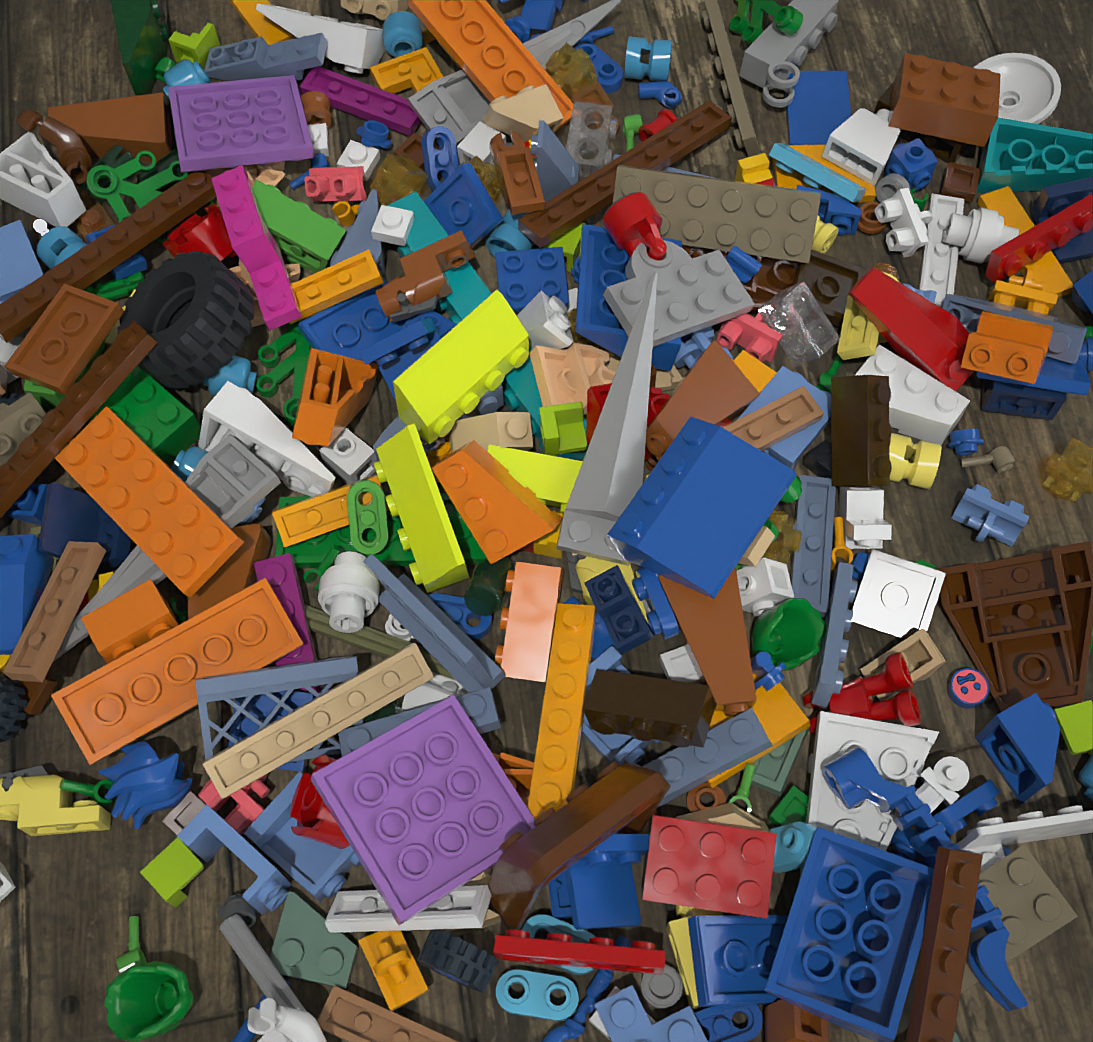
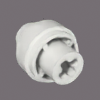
M980 207L978 210L972 209L968 216L951 213L945 227L943 242L959 246L958 255L963 256L964 260L982 264L984 261L989 262L992 250L1019 236V229L1004 226V217L1000 216L998 211Z
M343 552L337 555L334 566L326 570L319 583L318 601L324 612L330 615L329 624L334 630L344 633L356 632L362 629L364 618L372 614L379 602V581L363 562L366 557L357 552Z

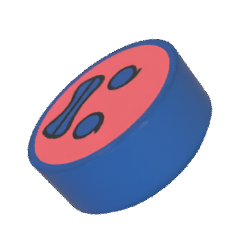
M963 668L951 677L948 682L947 691L950 699L956 705L970 709L979 706L987 698L989 683L986 677L978 670Z

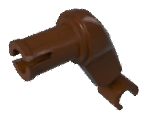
M35 110L23 111L17 118V123L31 133L38 126L40 128L39 136L57 148L60 165L72 181L74 178H76V184L86 181L91 168V158L76 130L50 116L43 120L41 114Z

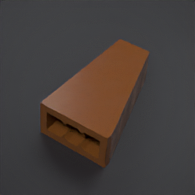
M163 93L48 107V116L76 130L90 156L132 160L136 158L140 151L147 150L154 154L156 163L170 164L174 162L171 113ZM146 156L140 158L139 160L144 162H152V160Z
M716 340L696 359L647 426L645 445L658 461L690 416L721 427L743 413L760 396L757 389Z
M260 523L231 528L244 543L191 598L188 597V620L258 582L254 563L267 559L271 546V537Z
M736 567L714 599L658 574L660 584L676 618L679 636L702 685L710 687L715 704L714 712L724 711L725 716H737L748 710V708L754 707L757 698Z

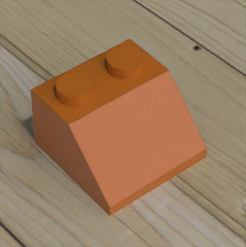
M151 579L81 617L95 647L107 663L118 659L180 625L174 612Z

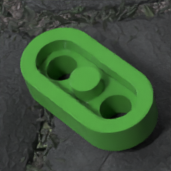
M366 479L359 480L350 486L346 496L350 539L357 551L371 555L380 552L388 541L385 496L377 483ZM367 491L371 493L372 499L368 504L359 503L358 496L361 492ZM366 528L374 529V538L369 541L362 538L363 530Z

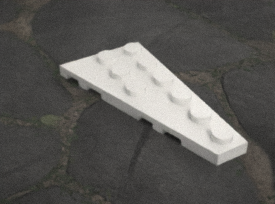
M820 711L817 716L806 823L886 851L897 827L895 818L900 816L896 808L882 813L878 806L865 800L847 809L828 786L822 773V766L852 749L860 747L868 755L884 780L909 787L912 784L914 785L920 776L926 757L939 732ZM804 867L801 868L800 878H801V875H802V872H803Z

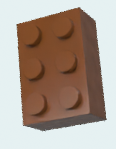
M905 53L893 83L888 126L984 147L998 119L1001 74L988 69H977L955 62H944L923 55Z

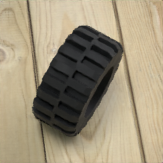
M200 251L183 252L177 254L175 259L168 258L163 261L162 266L157 269L153 268L147 274L148 277L143 282L140 281L134 288L136 291L132 297H128L125 303L126 309L119 318L121 326L118 327L119 334L121 330L127 328L135 321L158 342L137 366L163 386L172 388H189V385L196 386L204 383L205 378H212L219 373L218 370L223 365L227 366L233 360L232 356L235 352L240 351L245 344L243 340L246 335L250 334L252 329L250 321L254 319L255 314L254 300L248 286L216 256Z

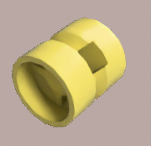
M891 433L889 438L890 461L892 465L890 481L900 482L905 478L909 485L929 490L938 470L942 449L941 444L924 440L913 444L911 437Z

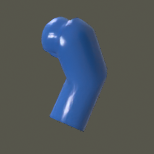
M668 81L638 83L639 99L655 98L668 108L677 107L681 102L682 96L680 91Z

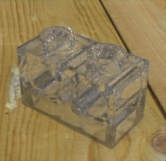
M574 101L566 150L579 165V177H587L612 161L613 149H608L610 138H616L618 119H613L612 106ZM590 123H599L600 125H602L600 128L595 130L589 129L587 127ZM588 152L597 155L592 160L582 158V155Z
M804 281L778 292L758 309L768 327L783 334L779 344L794 366L820 358L840 339Z

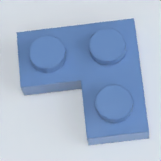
M633 985L594 1004L611 1042H708L690 1006L652 1025Z

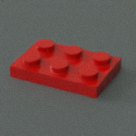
M652 815L641 899L768 919L777 833Z

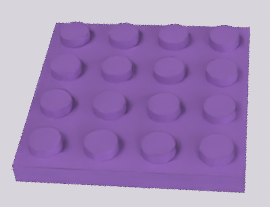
M295 75L168 87L181 172H201L205 169L235 168L241 165L252 164L266 165L271 162L300 161L314 158L313 145Z
M455 695L446 698L311 775L312 783L398 925L406 922L494 866L503 853L500 846L510 836L518 831L524 836L535 828L533 825L534 817Z

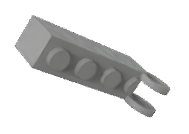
M792 0L788 6H793L803 14V22L799 30L793 35L787 36L776 28V24L773 21L745 51L739 76L763 88L762 97L766 103L774 107H786L792 103L795 94L793 86L797 84L800 76L797 66L803 63L807 52L811 48L815 49L818 46L823 34L826 31L830 32L834 28L838 19V15L835 12L839 0ZM792 73L794 77L792 79L787 80L790 74ZM779 88L786 91L788 97L776 99L768 91Z

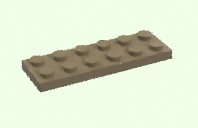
M624 165L617 166L613 203L629 193H645L662 218V224L658 229L662 238L682 241V245L730 251L735 245L749 255L809 263L821 199L820 192Z
M1025 845L980 873L979 883L987 887L989 891L987 896L994 907L1000 908L1002 912L1000 919L1010 933L1005 951L1007 963L1078 917ZM983 927L970 933L968 950L974 941L987 935ZM922 943L896 1035L906 1030L909 1026ZM967 956L961 993L979 982L970 969ZM853 1033L858 1042H876Z

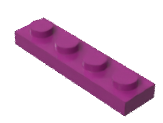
M319 66L313 67L300 85L301 95L310 91L322 92L328 96L331 107L369 121L381 122L388 128L408 136L415 132L421 122L409 106L408 99Z
M287 553L255 562L257 580L267 579L304 644L297 650L277 660L276 665L282 666L316 661L317 657L293 555ZM323 685L312 686L311 688L319 693ZM299 688V689H294V690H293V691L309 692V691L306 690L305 688Z

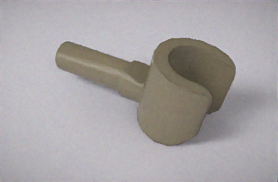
M999 446L983 456L960 459L962 468L993 463L998 473L1010 470L1015 462L1011 451L1005 446Z

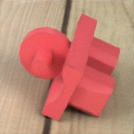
M364 166L309 168V176H306L304 179L306 195L312 197V202L367 200L363 187Z
M760 310L756 317L745 313L723 321L720 326L717 342L721 347H726L728 350H732L738 344L762 363L765 360L772 362L776 357L777 348L783 334L766 323L768 313Z
M267 774L224 799L221 798L210 779L198 796L216 812L230 797L239 803L224 821L238 834L243 836L248 827L265 810L251 794L255 792L261 798L269 794L270 789L263 783Z

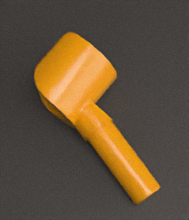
M339 201L333 205L332 210L338 216V220L342 225L349 226L355 221L359 205L350 206L346 201Z
M843 517L834 518L835 548L832 550L831 570H834L836 566L835 557H842L848 564H851L853 560V553L850 548L846 547L844 541Z

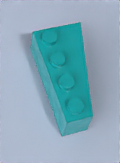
M998 117L985 146L982 147L979 163L981 171L976 193H989L1007 186L1010 187L1012 192L1042 191L1043 187L1093 177V134Z

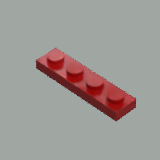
M1090 194L992 250L985 276L994 283L1006 276H1012L1028 263L1040 260L1047 252L1056 247H1062L1078 234L1091 230L1093 228V195Z
M506 930L505 936L495 935L494 957L498 960L662 975L665 968V951L656 950V944L650 942H631L629 948L614 946V940L599 937L589 938L587 944L572 942V936L555 933L547 934V940L530 938V932L523 930Z

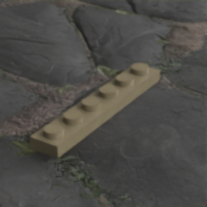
M704 0L707 9L701 11L706 29L712 28L713 30L712 33L708 34L712 51L719 52V56L714 57L719 76L725 74L726 78L720 81L725 99L731 98L733 103L727 105L729 116L732 117V124L738 122L739 128L734 130L739 149L745 147L748 157L761 154L718 0Z

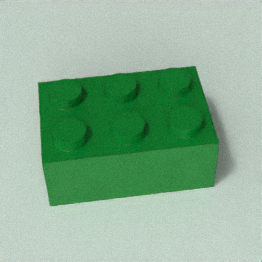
M138 366L134 368L87 421L89 424L107 406L167 465H170L176 459L181 450L185 451L200 438L201 432L194 414Z

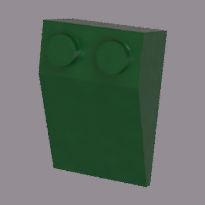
M111 0L122 63L135 96L151 94L157 80L156 75L158 71L155 70V67L162 58L167 56L165 41L169 40L165 21L159 22L158 18H162L158 0Z

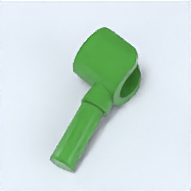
M640 114L624 118L623 134L626 136V152L634 148V134H639L638 129L642 126Z
M746 763L737 795L728 801V803H733L737 799L742 800L746 804V812L748 813L751 812L752 808L751 802L748 799L749 789L756 765Z
M139 916L129 917V952L116 958L120 974L125 973L128 967L147 963L140 949Z

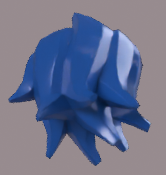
M145 741L121 748L126 756L114 766L98 771L99 774L108 777V780L113 782V785L105 795L106 799H112L117 796L111 815L116 819L122 813V819L127 820L132 815L133 820H135L134 829H140L148 815L176 807L190 792L192 779L190 778L181 780L184 762H178L179 754L173 753L166 758L160 759L153 748Z

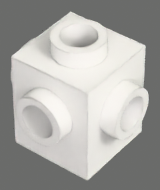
M762 558L756 567L743 564L742 568L736 571L743 611L752 612L754 616H760L768 609L790 598H795L787 565L784 563Z

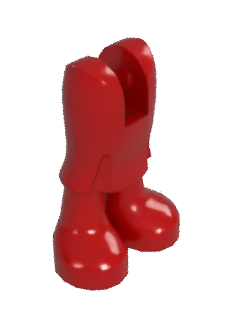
M901 652L891 654L886 658L884 671L867 678L859 676L850 682L842 683L840 693H832L828 703L831 713L875 721L899 720L905 726L921 724L920 709L916 695L912 690H909L914 688L913 681ZM813 690L802 696L805 708L823 707L811 704ZM900 692L890 699L873 703L872 696ZM817 717L809 720L811 734H816Z

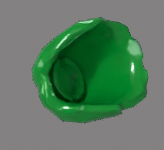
M790 598L768 609L755 621L751 639L752 652L755 656L759 652H767L771 656V662L775 667L784 662L787 667L782 671L797 668L821 650L819 644L823 639L826 624L820 612L814 609L808 600Z
M153 961L128 967L125 973L118 975L107 985L104 1007L108 1014L107 1025L115 1033L117 1039L122 1041L139 1042L162 1036L179 1026L193 1005V993L189 988V981L185 972L178 969L172 963Z

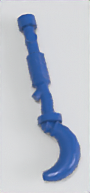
M620 935L614 945L630 948L631 941ZM599 969L586 990L587 996L578 1007L572 1020L567 1018L564 1026H558L549 1031L542 1042H564L571 1038L575 1040L581 1034L583 1035L585 1028L582 1026V1023L586 1020L588 1011L589 1013L596 1011L594 1004L602 998L611 980L614 978L612 975L614 971Z

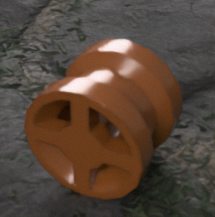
M319 91L304 93L300 98L307 125L326 123L328 128L332 122L328 96Z

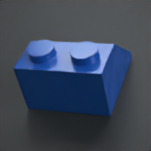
M1035 693L997 714L975 738L1020 804L1029 800L1052 782L1060 726L1056 721V715L1051 706L1041 701Z

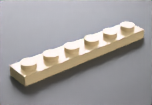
M412 643L208 758L202 764L219 795L224 799L431 680L434 676L417 644Z

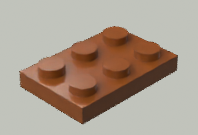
M64 283L4 367L15 376L66 395L69 388L74 384L124 313V310L117 302Z

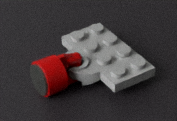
M629 193L616 200L606 210L603 217V225L617 247L626 250L631 258L625 267L628 280L608 286L603 296L628 337L654 272L657 273L658 280L653 347L751 311L755 303L720 250L691 258L680 246L662 239L658 230L662 224V218L645 193Z

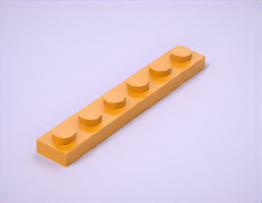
M558 603L528 802V810L535 820L549 808L553 807L557 812L568 804L566 798L574 791L584 716L583 706L586 700L597 616L594 605Z

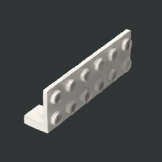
M1071 806L1058 810L1057 816L1043 817L1040 811L1030 812L1018 816L1017 822L1003 823L1000 817L979 821L977 823L978 828L968 830L966 832L967 836L957 844L961 850L983 854L981 873L1005 857L1002 846L1092 833L1093 810L1083 811L1082 806Z

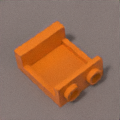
M983 311L980 315L977 331L971 332L968 336L961 368L1035 384L1046 359L1054 326Z

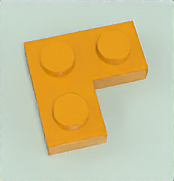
M427 47L370 67L371 77L377 88L392 94L408 88H412L414 93H417L431 82L443 77Z

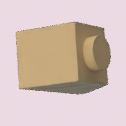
M494 412L456 420L449 432L451 453L472 440H475L486 451L488 450V445L528 451L533 447L530 412Z

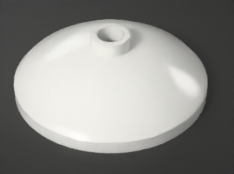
M1005 53L990 57L974 67L977 69H988L1001 74L999 118L1039 124L1055 110L1059 102L1061 93L1060 78L1055 69L1039 57L1024 53Z

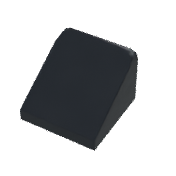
M827 440L812 448L806 454L803 465L818 477L832 479V444Z

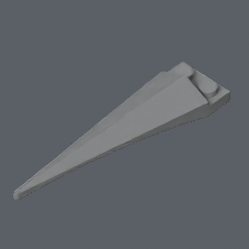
M611 0L522 44L546 71L621 3V0ZM463 69L431 82L408 98L409 106L427 130L436 126L448 128L455 137L456 146L462 142L479 121L485 124L483 118L491 103Z
M656 272L652 274L565 508L556 546L558 550L627 566L631 562L623 559L607 534L643 484L658 280Z
M231 434L202 457L185 481L230 528H233L255 511L253 507L281 483L278 476ZM138 545L91 601L73 619L53 661L89 635L81 617L149 579L156 585L167 577Z

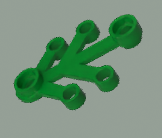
M735 0L738 3L737 14L730 20L729 29L737 35H742V40L751 45L763 33L761 29L763 10L774 18L776 28L787 36L793 35L799 30L803 22V14L793 6L781 7L773 0ZM753 3L751 21L749 24V19L747 18L749 5Z
M143 150L136 155V158L115 169L107 165H98L92 168L87 175V186L89 191L97 198L107 199L120 223L131 214L119 194L133 198L140 209L161 195L162 192L156 190L172 182H180L188 176L189 171L185 172L181 177L175 176L172 170L175 167H180V162L174 161L168 169L137 185L123 181L139 171L149 173L154 170L156 166L154 154ZM144 156L149 157L152 160V164L144 167L139 163L140 158ZM100 178H108L111 184L107 188H101L97 184ZM211 200L202 207L206 208L215 203ZM171 229L167 231L169 235L172 232ZM167 237L166 239L156 238L154 241L157 244L163 245L164 241L171 240Z
M309 317L293 324L288 322V330L270 345H265L258 351L261 365L265 368H274L268 374L261 375L256 380L258 393L262 397L271 398L275 396L278 392V384L294 371L293 397L288 399L283 406L285 418L292 426L295 423L296 417L294 416L297 413L302 382L310 354V345L298 330V323ZM296 342V350L280 363L279 354ZM274 354L273 358L264 359L266 355ZM266 383L272 384V386L268 389L262 388V386Z

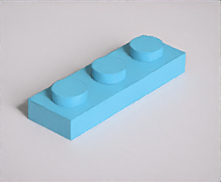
M775 143L769 153L771 157L777 159L775 165L789 173H793L795 169L805 175L803 181L819 189L823 185L832 190L831 194L848 202L861 201L867 190L784 143Z

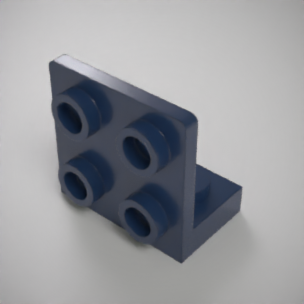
M1093 177L1043 187L1031 211L1037 225L1090 194L1093 195ZM1093 228L1086 233L1082 232L1073 237L1064 246L1051 250L1058 262L1064 263L1092 257Z
M983 379V411L1053 420L1066 400V392Z
M56 482L47 486L38 550L60 558L69 541L98 542L106 550V553L97 572L102 573L120 566L129 556L131 538L91 496Z

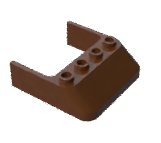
M615 761L597 776L599 781L590 788L583 784L575 789L566 798L568 804L557 812L553 807L543 812L533 822L535 828L524 836L518 831L502 843L500 849L503 853L498 858L488 882V887L492 895L490 899L491 904L511 930H519L522 927L540 890L617 831L620 830L622 834H641L671 787L660 772L629 762L619 765Z

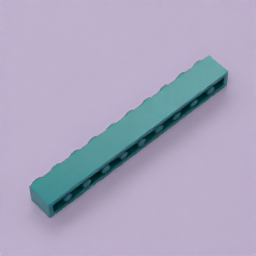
M416 191L387 205L413 211L415 220L405 246L398 245L397 247L401 258L449 236ZM468 261L458 268H450L445 271L453 292L437 300L436 308L440 312L444 310L449 316L448 319L456 324L460 323L492 294ZM529 346V353H530V352L533 350V348H532L531 346ZM529 354L521 367L513 368L505 375L501 383L503 399L511 411L516 409L517 412H530L532 436L534 435L539 441L540 451L542 454H545L539 425V407L543 406ZM583 417V424L586 435L587 421ZM587 449L551 456L581 460L585 457Z

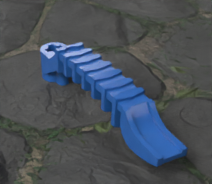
M856 747L822 766V773L828 786L847 809L866 800L878 806L882 813L896 808L900 816L895 818V824L900 831L915 825L920 832L914 834L909 839L913 848L919 849L929 843L934 850L933 853L925 856L924 860L928 867L935 868L938 846L960 849L958 844L952 843L945 834L946 828L943 823H937L930 814L931 808L927 803L923 804L917 797L914 785L904 787L884 780L868 755L860 747ZM978 882L971 932L983 927L987 935L977 939L969 947L967 954L968 964L982 987L1006 1011L1009 1012L1023 1008L1029 1004L1012 978L1005 957L1007 939L1010 933L1000 919L1002 916L1000 908L994 907L987 896L989 893L987 887L980 885Z

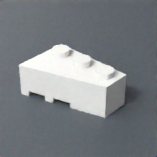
M27 132L0 153V199L55 227H67L87 211L72 179L57 161L51 158L47 149L37 141L33 132Z
M880 344L876 348L875 355H871L856 373V375L889 376V386L891 389L889 423L891 427L899 429L898 433L942 445L960 421L970 402L964 396Z

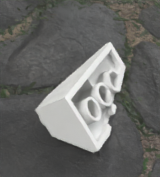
M257 3V11L298 38L322 32L328 41L325 56L333 62L345 64L344 70L363 74V69H370V67L377 65L385 52L383 29L359 23L354 24L342 21L339 23L336 18L319 15L311 16V13Z
M227 381L204 409L199 448L209 452L231 434L270 468L280 480H283L289 489L311 497L332 490L336 477L300 440L293 439V433L259 398L253 396L247 389Z

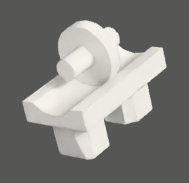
M909 188L899 189L891 198L882 201L875 208L874 212L877 220L881 223L890 222L893 229L886 235L889 251H901L904 258L911 257L918 248L929 242L927 237L929 233L926 225L933 220L931 211L920 212L918 205L914 204Z
M952 756L942 758L937 762L934 770L928 767L918 777L923 785L915 794L923 804L927 803L931 808L930 813L941 802L947 807L952 805L960 797L955 791L964 788L969 781L968 767L959 758Z

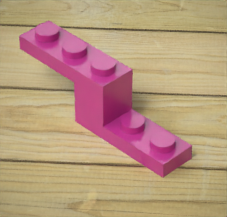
M241 165L211 178L232 248L250 274L266 325L270 330H273L302 317L279 246L261 217L245 169Z

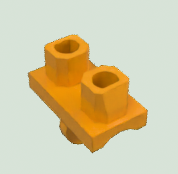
M1026 268L1022 277L1016 275L1009 276L1008 283L997 280L993 289H990L987 300L1047 315L1056 305L1058 295L1042 291L1044 282L1033 280L1034 269Z
M401 930L377 931L358 940L391 1011L429 991Z

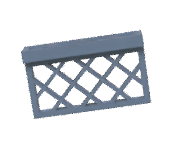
M373 554L363 561L386 589L379 596L378 601L468 693L488 687L492 689L506 676L404 573L397 579Z
M350 655L195 678L205 760L213 756L212 749L222 736L234 744L239 741L226 731L240 713L259 725L256 729L258 731L267 726L280 707H283L288 712L293 711L284 702L294 689L305 688L318 697L327 692L333 683L344 682L357 675V658ZM325 685L319 693L311 687ZM285 691L280 699L271 694L272 692ZM265 694L276 702V705L262 722L244 709L254 695ZM246 697L240 706L231 699ZM225 700L237 710L221 728L208 719L206 702ZM363 719L359 720L353 725L357 726L363 724ZM209 726L219 732L212 742ZM330 737L326 740L333 744V746L319 748L323 743L321 742L288 762L317 758L320 755L341 754V747L338 742Z

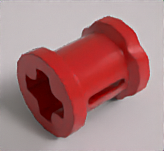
M662 109L657 114V118L650 124L640 126L638 131L641 141H645L677 121L678 119L674 113L668 109Z

